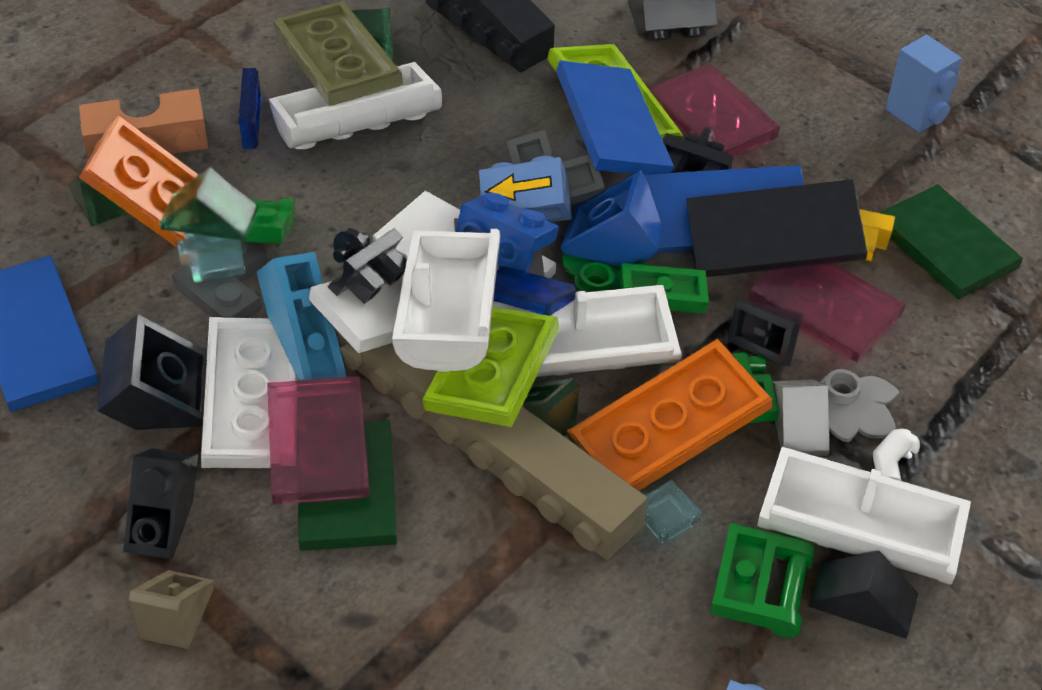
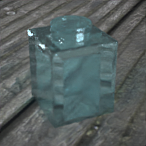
M234 213L182 222L185 240L177 241L181 266H191L194 283L245 274L241 242Z

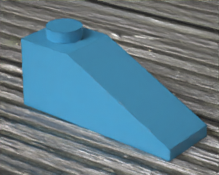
M310 252L272 259L256 273L266 313L303 390L348 381L335 328L309 300L310 288L323 284L316 253Z

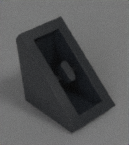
M736 299L727 341L777 364L790 367L804 314L743 299Z
M880 551L823 562L809 607L906 639L919 593Z

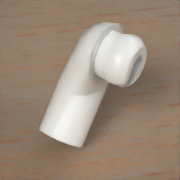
M908 429L891 431L873 451L875 470L882 471V476L901 481L898 462L902 457L910 459L912 453H918L920 449L918 437L913 435Z

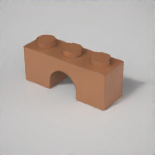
M199 88L159 94V108L154 113L145 117H131L124 114L121 110L119 99L79 105L82 138L87 159H90L109 124L117 115L170 154L209 149Z

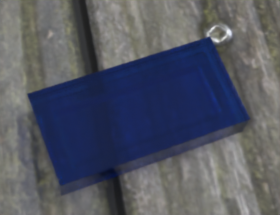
M243 68L239 126L243 149H257V146H259L262 95L259 72L256 68Z
M506 266L496 271L493 301L551 316L575 300V285Z

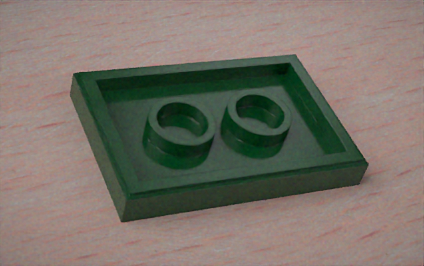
M939 184L879 212L880 214L895 216L890 238L957 299L1020 268L1023 257Z
M390 420L298 426V543L300 551L397 544Z

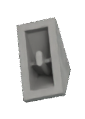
M815 380L772 381L779 407V414L775 425L780 448L785 447L813 456H828L830 450L828 385Z

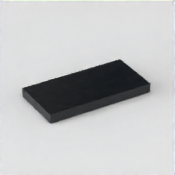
M854 179L687 198L695 269L706 270V277L866 260L868 252Z

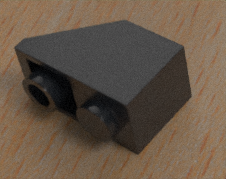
M151 448L133 455L123 552L169 559L174 557L193 503L198 454Z

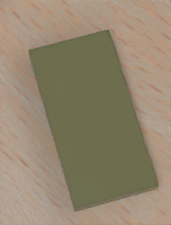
M344 1L273 20L275 33L328 106L403 85L402 72Z

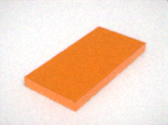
M716 339L568 429L567 434L573 444L640 491L772 408V398L726 347Z

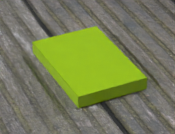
M493 306L486 356L478 365L467 370L437 371L422 398L425 411L512 428L560 329L558 317Z

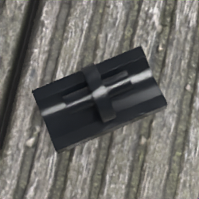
M705 127L700 136L687 133L685 139L666 133L663 139V143L674 165L671 173L685 172L686 170L690 172L732 169L733 155L724 152V144L714 141L715 129Z
M346 228L339 232L333 241L335 250L333 257L335 261L344 263L343 274L333 280L328 285V288L336 296L349 289L363 304H366L386 284L374 270L390 286L404 275L407 260L396 249L403 236L393 228L370 244L369 236L366 233H360L356 229Z

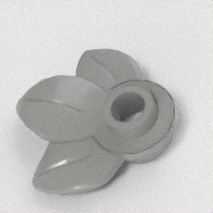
M845 369L831 371L821 380L820 383L828 385L829 431L835 437L844 442H850L859 432L863 436L880 439L886 438L891 431L896 430L894 419L885 406L899 395V390L895 386L875 376L859 378L855 373Z

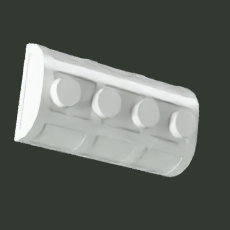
M416 62L397 66L402 72L403 85L336 105L328 106L315 87L270 98L269 102L278 132L290 149H308L315 146L316 142L329 138L337 140L351 137L353 132L367 128L380 130L388 127L390 122L402 119H421L426 116V113L441 108L442 91Z
M491 229L490 233L412 231L392 336L395 353L403 362L414 368L447 372L470 369L484 359L489 343L500 245V231L498 229Z
M663 285L586 293L585 291H578L575 294L493 302L495 307L558 317L560 329L536 377L568 375L570 373L607 369L615 370L662 363L671 364L678 363L681 359L682 354Z
M782 447L759 515L757 527L766 530L770 529L816 543L819 546L833 548L853 555L880 551L896 568L951 585L957 572L971 501L882 476V471L872 469L871 472Z

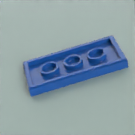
M560 60L556 73L595 170L635 174L641 170L644 175L671 173L674 165L631 69Z
M801 165L645 174L663 226L658 251L655 254L693 252L687 198L804 185Z
M46 256L0 270V385L9 411L20 410L98 385L97 373L52 256Z

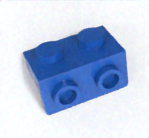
M486 193L462 204L455 232L490 233L491 229H498L500 231V245L497 264L519 275H525L530 270L534 252L555 242L559 226L545 220V215L538 211L521 209L510 204L509 199L501 194Z

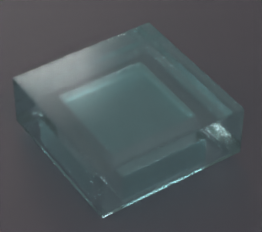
M673 480L645 495L648 497L645 525L662 544L700 522L702 511Z

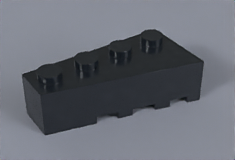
M426 0V4L431 9L443 15L453 25L462 29L479 44L484 45L499 56L502 61L507 62L520 73L546 59L550 48H554L555 24L531 0Z

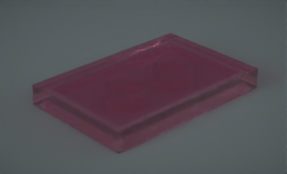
M711 63L649 88L675 125L686 135L691 133L700 136L705 127L715 129L714 141L724 144V152L733 155V157L773 140L779 135L780 126Z
M834 263L770 270L751 288L749 300L803 313L800 330L856 363L902 316L906 305Z
M360 376L267 383L272 504L370 497Z

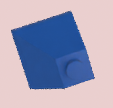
M641 170L574 207L572 219L569 221L560 247L565 255L621 267L622 263L631 264L635 261L641 263L655 255L658 251L663 226L643 172Z

